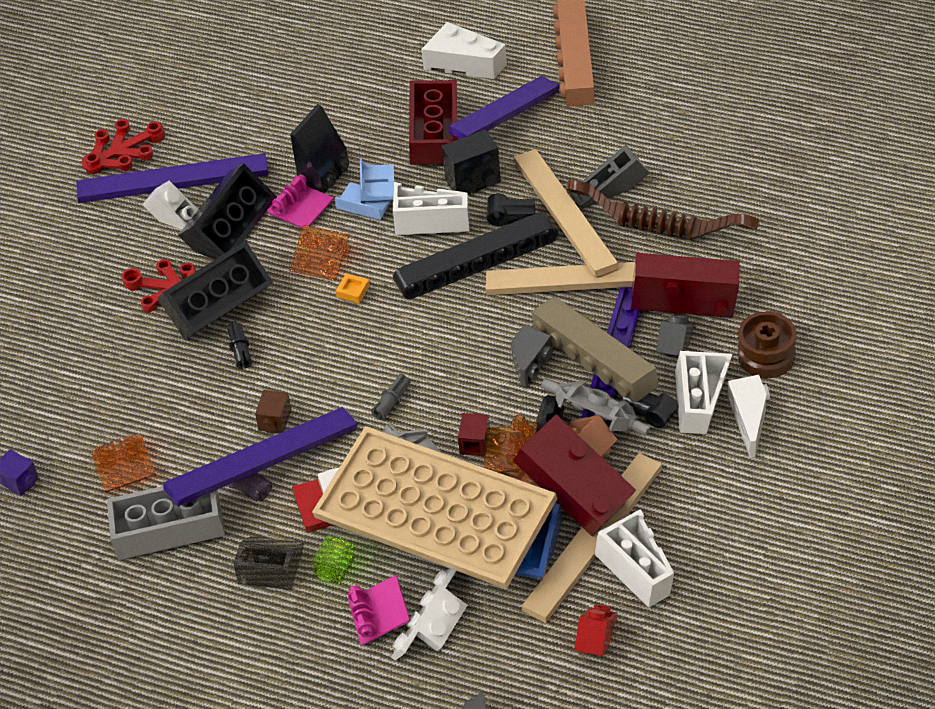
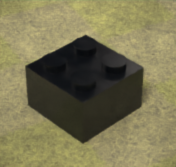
M486 129L442 145L445 180L452 191L471 194L501 182L498 146Z

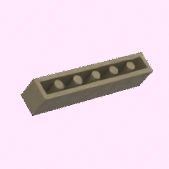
M556 296L531 311L533 329L550 335L551 344L554 347H559L569 358L575 359L582 364L588 372L596 374L605 384L615 388L621 396L627 397L636 403L659 387L655 366Z

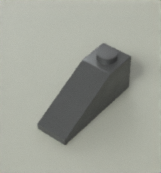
M625 145L582 180V182L591 184L605 197L610 198L632 189L650 173L640 159ZM570 192L582 209L597 203L591 196Z

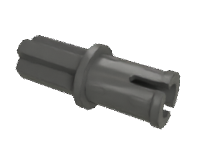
M399 374L389 389L382 391L381 399L371 409V413L375 418L384 421L393 407L400 404V397L411 383L410 378L404 374Z

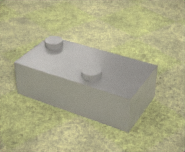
M163 486L107 499L110 538L118 560L225 536L218 490L180 506L175 504L165 492Z

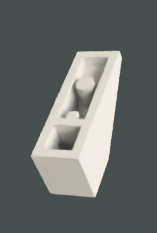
M759 375L728 381V400L750 458L756 456L766 413V400L770 399L767 384H762Z

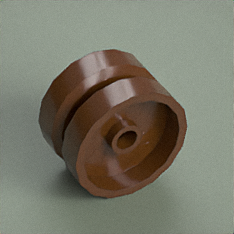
M765 311L752 314L741 323L738 330V359L744 371L753 376L759 375L760 378L765 379L776 378L786 374L793 367L796 355L797 334L791 320L780 313Z

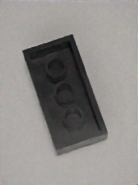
M245 240L164 291L157 299L184 340H187L259 294L274 282Z

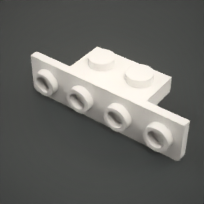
M449 568L445 571L442 569L433 580L436 586L432 592L428 590L419 604L422 605L419 613L415 611L412 614L410 621L406 623L409 627L405 634L401 633L392 646L395 648L391 656L392 659L396 661L407 651L415 636L436 651L442 648L468 606L445 589L456 570Z

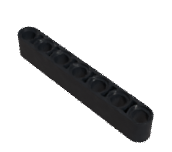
M542 212L536 213L405 265L395 271L393 280L404 298L413 299L549 245L558 237V230L547 214Z

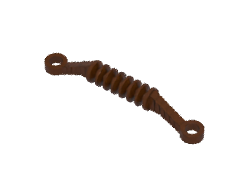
M570 179L566 190L569 192L591 196L618 222L619 226L624 227L627 220H629V227L632 229L638 222L639 230H643L646 224H648V231L653 232L655 227L658 226V234H662L665 228H667V235L672 236L674 231L677 230V238H682L684 232H686L687 240L690 241L733 225L757 230L759 224L758 218L738 213L709 221L692 216L689 222H687L686 214H682L680 219L677 220L676 212H672L670 218H667V210H663L659 217L657 208H653L649 215L647 206H644L640 213L639 206L634 204L630 211L629 203L610 201L591 184Z

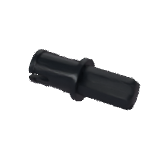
M234 321L227 326L231 341L229 347L234 352L237 368L243 369V361L246 369L253 363L248 350L250 344L249 340L245 338L242 324Z

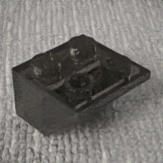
M253 536L241 541L233 564L238 584L292 590L304 542Z

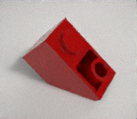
M594 605V608L590 607L579 617L574 651L603 656L608 651L618 612L610 611L611 608L605 605Z

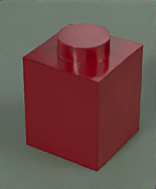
M462 413L458 433L460 455L486 456L490 437L489 415Z

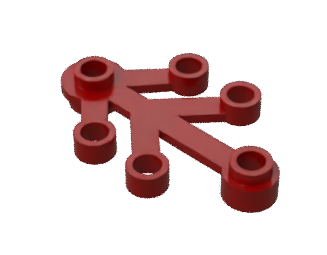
M120 119L115 123L116 134L111 147L104 152L105 144L110 141L109 133L105 129L96 131L94 134L96 143L93 151L85 155L81 161L83 169L89 174H98L104 168L128 171L133 167L131 158H140L144 161L150 160L153 157L150 145H142L138 149H132V147L146 140L151 143H158L164 140L165 131L163 125L156 121L150 122L144 132L124 141L126 134L130 131V125L128 120ZM115 156H116V157H119L118 160H114V159H111V158H113V157H115Z
M162 259L156 264L158 274L165 276L167 280L142 277L140 270L136 268L127 269L122 273L123 285L130 291H136L140 287L161 290L141 299V306L145 312L156 310L157 303H159L157 298L164 291L181 281L172 269L171 262L167 259ZM190 262L183 263L180 266V273L184 279L196 272L194 265Z

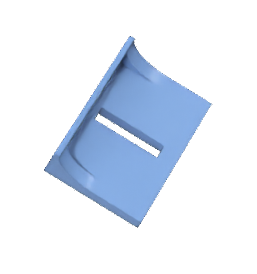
M360 158L361 201L393 200V164L369 165Z
M351 182L340 198L335 197L336 209L381 220L392 201H366L365 204H362L360 185Z

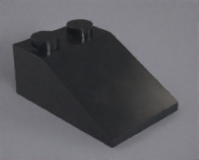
M317 104L293 130L290 137L297 176L304 175L307 179L306 186L325 194L329 188L334 186L339 176L347 171L349 159L345 144L322 106Z

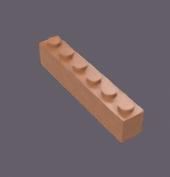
M557 0V5H553V18L558 19L554 20L555 34H560V36L555 37L556 50H561L557 51L558 65L563 66L558 67L559 81H564V83H560L561 97H566V107L595 105L585 0Z

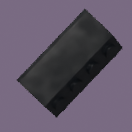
M242 163L226 174L178 236L194 252L217 259L242 243L277 196Z

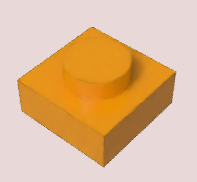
M346 273L336 289L337 298L360 304L370 287L369 279Z

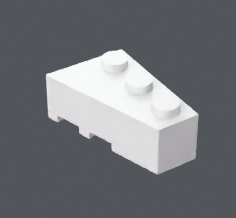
M446 22L421 49L423 68L431 71L432 68L445 69V73H452L455 70L466 72L467 76L495 79L507 65L505 44Z
M394 182L393 217L395 235L460 233L469 231L468 194L466 192L437 189V192L425 191L423 186L418 185L415 186V189L404 188L402 183Z
M680 351L675 369L680 433L707 434L732 354Z
M640 509L598 532L595 555L649 608L670 596L674 572L661 547L658 548L653 539L654 534L643 520L644 515Z

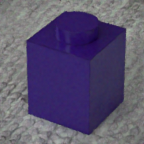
M9 449L0 458V484L19 496H22L28 489L32 488L39 479L34 463L12 449Z

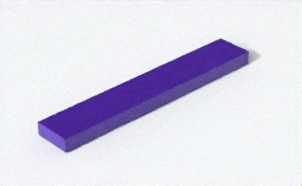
M541 75L449 126V133L461 139L485 129L489 131L558 93L560 85Z

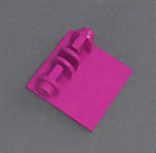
M299 175L293 178V181L290 183L291 185H287L280 192L278 198L272 201V206L266 212L307 230L334 200V197L306 186V177Z
M397 575L366 591L358 585L350 587L348 602L361 646L410 621Z

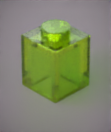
M327 535L312 560L315 576L325 582L331 581L341 584L355 560L352 543Z

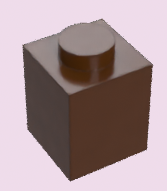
M263 390L255 412L259 431L268 433H282L285 431L292 410L288 393Z

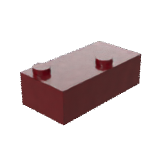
M457 80L410 81V165L443 164L442 145L457 140V137L449 133V126L457 122Z
M636 253L631 292V309L733 318L739 289L740 261Z
M555 415L523 445L513 459V462L540 488L556 493V503L560 504V507L592 537L628 502L636 491L629 482L558 415Z

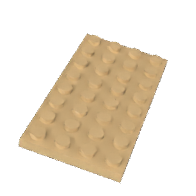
M365 426L312 513L315 518L507 589L557 501L556 493Z

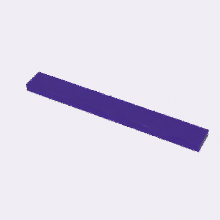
M266 153L76 180L78 203L152 193L157 187L167 181H170L177 189L220 183L230 170L242 163L257 177L268 176Z
M620 287L607 333L630 349L641 310L631 309L632 287ZM594 374L590 388L604 391L611 398L616 399L618 391L611 385L605 384L600 377ZM583 409L581 418L596 416L595 412ZM603 420L608 426L609 420Z
M341 407L164 482L163 489L177 506L183 505L357 430L358 423Z

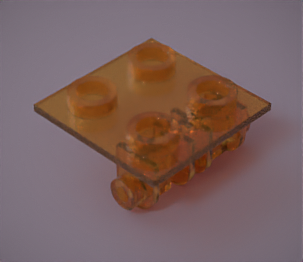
M303 225L289 271L336 281L343 256L350 252L351 246L347 244L349 234Z
M516 415L512 419V425L489 428L483 468L497 473L521 470L513 462V459L520 448L537 433L538 422L528 423L525 420V416Z
M133 433V435L123 438L124 442L119 438L118 444L114 445L113 441H110V447L108 444L99 447L95 446V450L91 451L105 493L156 476L144 445L142 434L136 435V433Z

